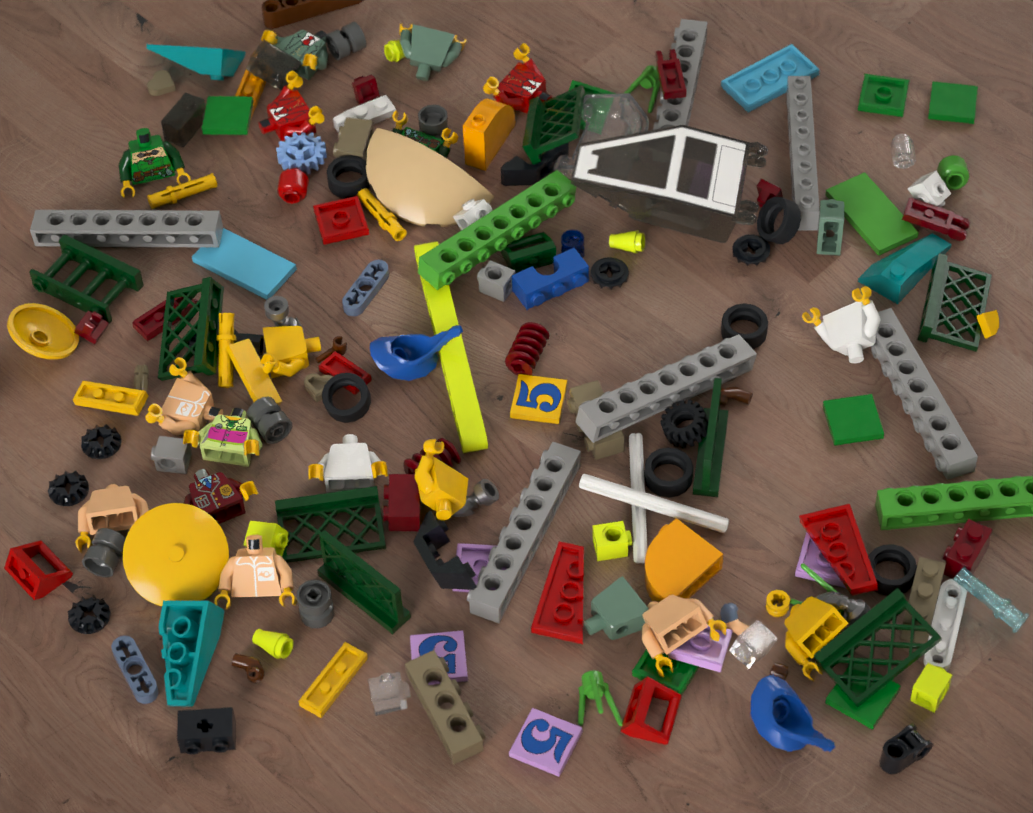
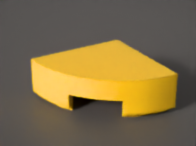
M997 310L977 316L985 339L997 333L999 329Z

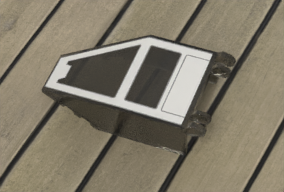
M678 125L579 143L571 184L595 198L598 196L610 202L609 206L624 210L629 213L628 216L636 221L726 243L735 224L753 225L757 221L756 215L752 213L758 211L759 205L751 200L741 201L747 165L757 168L766 166V158L762 156L768 154V149L766 145L759 142L750 143L698 128Z

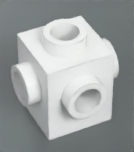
M937 171L921 176L908 188L914 199L940 208L945 205L946 202L944 200L951 195V192Z
M471 199L462 205L463 209L454 215L453 218L459 228L463 230L493 211V209L484 199L477 201Z

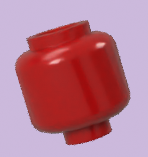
M297 168L283 171L279 176L278 195L287 203L295 204L302 201L307 196L308 176Z

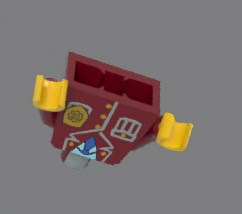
M201 469L194 474L196 482L189 485L190 493L185 496L183 504L193 505L204 510L218 524H221L246 513L242 497L247 501L250 495H257L259 493L253 481H247L242 484L232 478H227L221 472L209 475L206 469Z

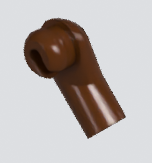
M738 387L721 388L720 404L727 405L728 399L731 398L749 405L753 393Z
M237 653L234 654L232 666L245 669L247 678L253 683H259L263 680L265 672L259 659Z

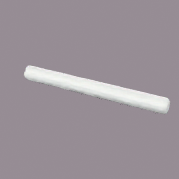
M631 433L629 435L631 488L645 492L643 436L641 433ZM631 504L633 558L635 563L644 564L647 552L646 509Z
M583 474L579 482L581 489L721 533L726 532L729 524L727 518L588 474Z

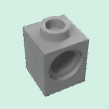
M490 260L485 268L480 269L477 275L479 292L505 302L512 292V275L515 274V270Z
M159 436L157 445H154L151 450V460L155 462L156 470L180 474L187 473L192 456L190 443L183 444V438Z

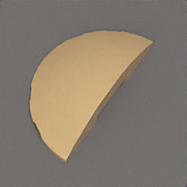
M377 128L373 133L366 153L368 182L372 185L378 201L396 217L419 226H425L426 224H440L441 227L457 224L453 216L463 209L462 205L471 199L475 201L484 199L490 204L494 199V196L477 180L432 149L388 130Z

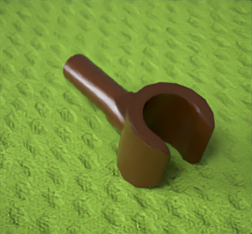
M336 336L333 339V346L316 357V362L320 363L334 351L344 355L347 350V342L342 344L343 337Z
M775 663L772 666L770 675L773 674L786 680L788 666Z

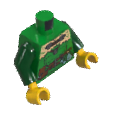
M397 110L392 114V118L396 122L392 132L410 138L445 158L448 157L451 151L450 145L455 144L459 139L456 132H453L452 136L448 138L451 133L449 128H445L442 131V138L444 140L409 127H405L403 130L402 126L408 122L407 114L404 112L403 119L397 120L399 115Z
M141 128L136 131L137 139L128 142V149L123 152L118 164L120 182L123 183L120 194L123 198H125L124 190L126 188L131 189L132 197L135 195V189L130 186L131 181L133 185L175 176V171L178 173L177 183L179 185L181 184L179 180L181 175H186L188 181H191L190 175L184 172L185 165L180 152L168 141H162L160 135L151 136L148 128Z

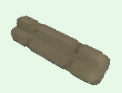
M145 364L137 365L135 367L133 389L147 392L148 366Z

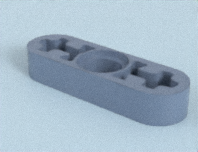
M371 261L342 299L345 314L348 316H358L364 312L389 278L388 264L385 261ZM363 285L372 286V288L368 291H362L359 289Z
M129 636L116 638L111 646L112 652L135 699L142 704L153 702L159 694L157 683L134 639ZM124 646L129 650L130 657L127 659L121 650ZM131 666H142V670L138 674L128 673V669ZM143 680L147 689L150 690L148 693L141 689L140 682Z

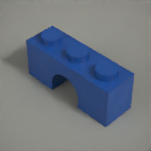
M575 248L553 257L554 274H539L532 266L512 275V291L526 310L539 306L545 301L561 296L565 292L581 287L589 282V266Z

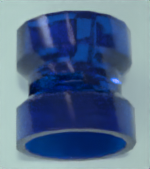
M578 230L565 231L561 236V253L575 248L583 258V233Z

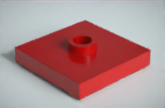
M358 196L313 206L324 245L369 235V228Z

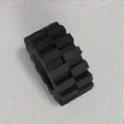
M681 400L680 405L673 403L671 404L672 409L669 407L665 409L666 414H662V420L660 421L664 434L670 444L673 443L675 447L681 445L682 448H686V445L690 444V447L695 446L694 441L700 443L702 442L701 436L704 438L707 436L706 431L708 430L709 421L703 407L699 403L695 402L693 404L692 400H688L687 404H685L684 400ZM686 420H693V422L690 425L683 428H677V426L681 422Z

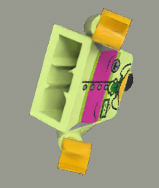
M233 408L230 416L221 414L215 416L213 422L207 424L200 431L185 430L183 436V444L192 443L194 448H197L198 444H200L203 460L246 467L250 465L251 454L259 456V451L263 445L258 431L252 428L251 420L246 418L247 413L241 408Z

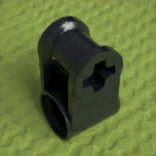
M910 724L884 743L879 761L880 767L888 774H898L915 761L925 757L932 749L933 743L930 740L926 741L917 732L915 724Z

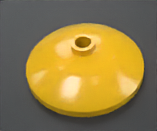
M36 303L22 304L13 309L8 317L7 328L11 338L21 349L35 357L48 360L66 358L75 351L79 343V335L74 333L75 325L67 316L52 307Z

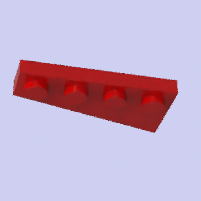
M850 503L799 515L800 523L852 596L878 590V584Z
M558 542L531 625V633L583 644L584 546Z

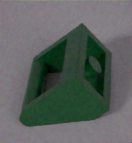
M545 232L514 240L501 251L507 267L515 270L516 274L532 266L537 269L554 264L553 257L556 256V246ZM542 242V244L512 252V250Z

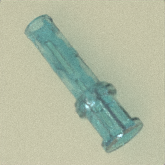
M965 567L953 579L993 611L994 618H1000L1009 625L1014 634L1030 616L1028 613L1024 614L1011 604V599L1000 597Z

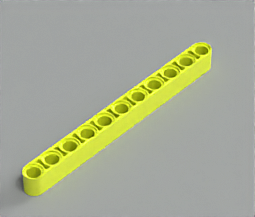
M438 241L414 245L417 266H419V257L438 246ZM420 276L434 335L459 325L449 285H445L437 290ZM460 334L459 337L453 338L444 345L438 353L462 452L468 453L488 449V441L462 335Z

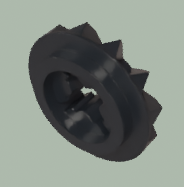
M744 235L734 242L732 250L733 257L737 258L738 263L745 262L747 266L749 264L758 266L760 262H766L767 257L770 256L771 248L767 240L761 236ZM748 246L753 252H755L754 255L750 252H747Z
M613 257L602 258L591 267L593 283L599 284L601 289L605 286L611 290L614 286L621 288L622 283L627 282L629 269L620 259ZM608 269L612 272L611 278L607 275Z
M96 424L94 429H87L86 435L81 436L83 452L93 459L111 457L119 450L122 442L115 427L110 428L107 424L104 427H99ZM99 437H103L104 439V446L102 447L101 444H99L98 442Z
M65 470L64 474L60 476L56 474L55 479L49 481V497L55 504L60 506L76 505L84 500L89 492V484L85 475H80L76 470L73 473ZM67 483L71 484V490H69V494L65 490Z
M94 595L87 599L82 597L81 601L77 603L73 602L71 610L68 611L70 626L81 634H93L102 630L108 624L111 616L109 605L105 603L103 598L97 599ZM93 610L94 616H84L83 611L91 612Z

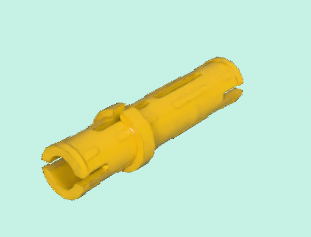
M211 173L174 187L171 185L167 186L166 190L147 195V199L151 209H155L168 203L175 204L177 200L214 187L216 188L218 185L214 174Z
M368 188L360 190L357 194L359 200L379 221V226L383 230H387L394 240L401 241L404 239L407 231L397 222V217L393 213L388 212Z
M219 313V335H216V340L219 341V388L234 387V364L226 351L227 346L236 341V335H234V313Z

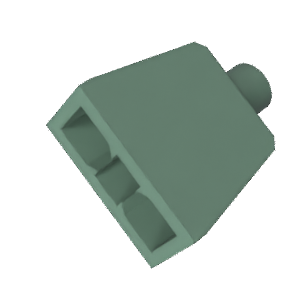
M834 199L821 200L816 254L840 256L844 226V202ZM827 230L834 231V236L827 237Z
M622 576L592 599V617L583 622L584 627L590 635L603 629L609 639L616 640L642 630V626L645 624L643 613L649 610V608Z

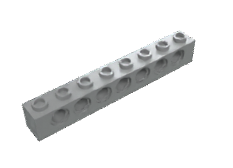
M681 19L680 27L675 28L674 41L676 43H672L671 49H675L677 59L680 60L687 93L686 97L664 100L661 91L660 103L662 106H658L656 116L659 122L654 123L653 132L680 127L688 128L707 39L708 22ZM675 136L650 140L649 152L653 153V162L670 164Z
M788 76L786 102L792 201L798 205L801 211V222L798 231H817L820 211L811 76Z
M35 210L30 232L35 246H60L59 239L65 234L90 247L219 248L223 223L220 211Z
M892 308L879 311L878 314L881 321L876 333V342L871 346L872 355L875 359L878 358L884 376L888 377L892 383L894 394L896 396L899 395L905 413L911 416L915 431L923 437L924 446L928 452L932 453L937 470L939 472L942 471L946 480L974 472L978 456Z
M739 334L732 338H725L714 346L705 347L694 355L685 356L674 364H667L654 373H647L634 382H627L614 391H607L596 399L583 402L579 406L576 423L594 443L662 412L667 407H672L671 404L673 403L677 405L681 400L686 401L712 389L714 378H721L723 384L751 371L757 353Z
M552 442L549 449L543 451L540 466L538 469L535 468L533 470L529 487L523 489L518 508L514 507L512 509L509 525L502 528L499 536L500 542L497 547H492L487 566H483L479 572L477 588L469 590L467 601L470 603L471 614L500 623L580 468L581 451L556 442Z

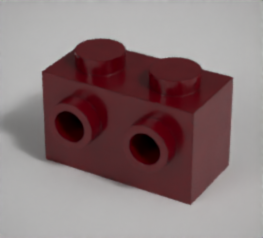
M389 474V484H384V500H389V506H383V521L389 522V531H418L420 528V494L415 481V474Z
M970 519L967 520L964 527L959 526L953 539L955 541L953 547L948 545L942 560L946 561L944 575L968 585L989 547L993 529Z

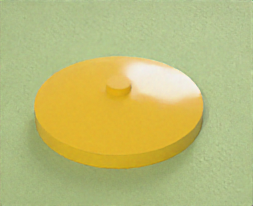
M183 503L160 505L144 513L132 525L123 547V565L130 584L145 600L162 607L163 600L204 601L219 587L221 572L229 560L227 539L217 521L204 510Z

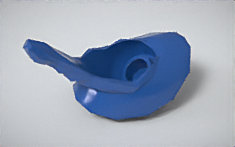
M455 325L449 330L442 331L432 337L423 334L380 337L370 343V353L378 368L390 377L407 381L425 377L436 368L439 358L436 352L440 351L453 338L459 337L463 329L462 326Z
M772 674L758 682L751 695V718L758 733L773 747L789 752L803 749L807 744L818 746L823 751L829 752L835 748V742L825 738L822 733L813 728V719L807 707L785 680Z

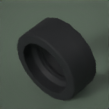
M353 155L334 159L328 165L326 171L329 190L339 198L346 199L357 196L359 191L364 188L369 189L371 184L368 182L366 173L367 162ZM350 171L362 175L360 179L348 183L335 179L338 175Z
M782 197L769 199L762 206L758 214L757 230L759 235L763 239L776 244L789 242L796 235L801 222V211L798 205ZM783 209V221L780 227L774 232L775 219L778 213Z
M746 303L736 304L728 308L723 314L721 322L723 340L739 334L752 349L761 346L766 340L768 319L767 315L759 307ZM739 320H748L755 323L759 329L753 333L742 334L734 331L730 325Z
M347 372L337 374L329 379L322 391V402L333 419L349 423L359 420L368 412L371 404V394L362 378ZM344 386L358 388L361 393V399L356 406L346 410H340L334 406L332 398L338 389Z
M661 448L651 453L646 459L644 479L646 486L651 492L658 496L670 498L685 493L691 486L693 464L685 452L676 448ZM672 464L680 467L684 474L677 480L666 481L656 477L654 469L660 465Z
M889 544L879 546L869 554L868 558L878 584V590L875 591L878 594L888 596L897 588L904 594L912 587L917 565L911 552L901 546ZM883 561L897 562L905 568L906 576L897 580H889L880 576L875 571V567Z

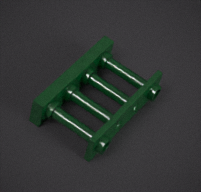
M64 234L59 239L62 255L44 274L34 269L29 271L33 287L39 292H45L84 312L90 311L93 313L95 311L102 315L103 320L110 324L112 318L109 306L125 288H131L139 292L144 286L141 271ZM73 260L80 264L63 283L53 279L68 261ZM87 270L99 273L82 292L72 288ZM106 279L118 282L101 301L91 297Z

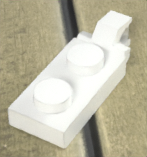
M387 95L346 110L334 117V128L339 133V128L344 125L346 117L373 120V124L391 118L396 108Z

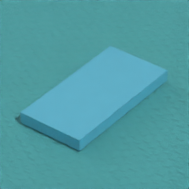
M790 44L722 80L721 87L749 113L786 93L788 76H811L812 79L819 75L820 69L793 44Z
M225 228L222 231L219 248L200 247L192 256L194 263L266 300L272 297L297 270L296 264Z

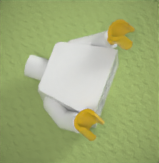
M867 286L862 287L861 291L859 288L852 291V297L857 302L824 315L822 321L819 319L821 313L818 308H810L813 318L807 312L802 314V318L806 323H814V329L833 351L848 355L850 363H860L864 360L862 350L875 344L876 333L881 321L873 301L869 300L872 292Z
M353 434L345 435L343 437V444H333L330 447V452L325 454L318 464L308 466V480L318 478L320 481H323L324 476L326 492L375 486L374 479L376 476H388L386 462L381 461L374 452L368 451L366 443H358L357 436Z

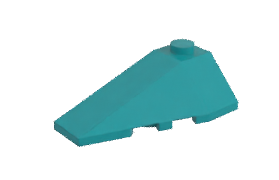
M147 44L146 49L203 75H211L210 80L224 81V76L233 77L246 51L221 48Z
M931 233L873 263L858 278V282L892 302L899 304L932 269L938 253L945 255L952 247V244Z
M163 600L159 621V635L163 638L164 649H161V653L166 665L164 680L168 706L193 707L221 635L225 611L210 601Z

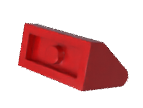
M41 540L10 548L4 567L33 600L45 597L73 575L72 571ZM40 553L57 572L46 575L31 558Z
M647 676L633 687L620 732L630 737L667 745L682 696ZM652 697L669 701L661 731L644 723Z

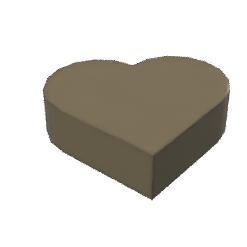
M165 70L155 72L153 79L147 83L148 92L153 96L176 91L169 72Z
M309 374L304 379L305 390L316 402L322 400L324 385L333 376Z

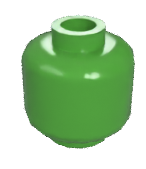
M955 155L947 156L938 164L937 172L949 190L960 189L968 183L970 177L969 170L963 158Z

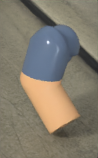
M734 603L723 605L720 615L722 621L726 624V628L733 630L732 633L746 639L751 631V627L739 621L738 607Z

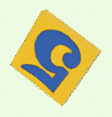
M518 374L510 418L560 424L567 390V380Z

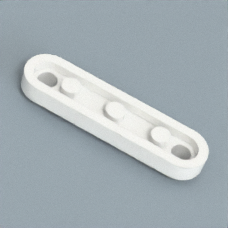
M946 580L940 587L931 627L941 636L942 640L925 653V666L927 663H930L934 666L942 667L946 671L950 668L967 595L966 586L959 580ZM934 660H938V661H940L941 663H935V662H933V661H934Z

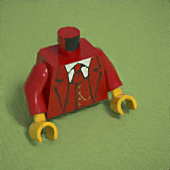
M522 43L520 50L516 48L513 55L517 60H522L523 63L518 62L500 83L495 77H489L483 86V91L486 94L493 93V98L497 102L511 106L514 111L528 113L530 99L538 96L541 102H544L553 97L546 93L545 78L532 58L529 59L527 56L530 51L528 45Z
M290 71L286 76L289 84L285 85L275 100L267 106L268 119L258 122L263 135L275 131L282 141H285V136L293 137V132L297 133V135H301L302 132H305V135H309L311 132L317 133L315 123L321 124L325 119L322 110L318 106H313L309 109L298 90L294 91V87L302 86L303 79L295 71Z

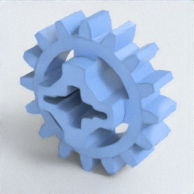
M293 132V137L285 136V142L280 141L279 148H276L278 164H282L283 170L297 168L310 174V169L318 170V164L324 165V158H327L325 142H321L320 136L314 138V133L312 132L309 135H305V132H302L301 135Z

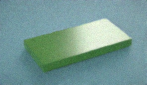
M865 172L826 189L825 195L828 199L844 202V217L878 256L918 238V231L910 222L902 220L903 214Z

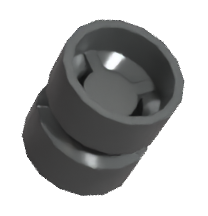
M351 22L343 26L341 30H334L325 36L327 47L336 60L349 56L351 51L355 53L364 49L367 45L365 35L356 22Z
M435 104L423 107L418 113L419 131L444 140L442 138V131L448 128L447 111L442 106Z
M267 396L256 400L247 411V418L251 420L253 426L258 429V432L267 443L274 444L282 441L292 430V422L281 411V408L272 397Z
M98 529L92 540L93 546L88 548L82 560L83 566L97 576L111 577L119 563V559L123 555L125 537L112 529Z
M309 580L300 585L296 597L302 622L310 628L325 627L334 617L332 595L329 586L321 580Z

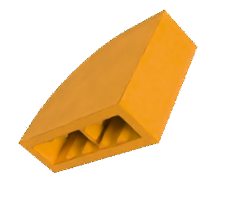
M484 99L474 108L463 125L466 165L484 171L487 170L515 127V113L511 106L491 99Z
M677 518L670 524H665L650 543L646 552L644 580L649 597L652 601H657L658 603L669 595H675L682 599L691 598L722 569L723 553Z

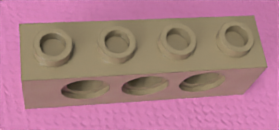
M435 650L405 663L406 675L453 764L455 765L482 752L483 740L486 739L484 732L479 724L474 725L471 719L473 712L468 702L463 703L460 699L461 690L455 679L450 680L447 674L449 668L443 657L438 658ZM433 680L441 682L438 686L428 685ZM443 703L453 704L449 709L440 707ZM456 725H462L465 727V729L460 732L452 730V728Z

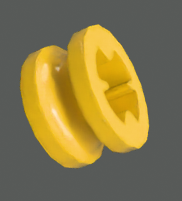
M782 590L771 591L766 599L767 612L774 617H782L788 613L790 606L789 595ZM778 600V603L783 602L782 606L778 607L777 604H775L774 606L773 601Z

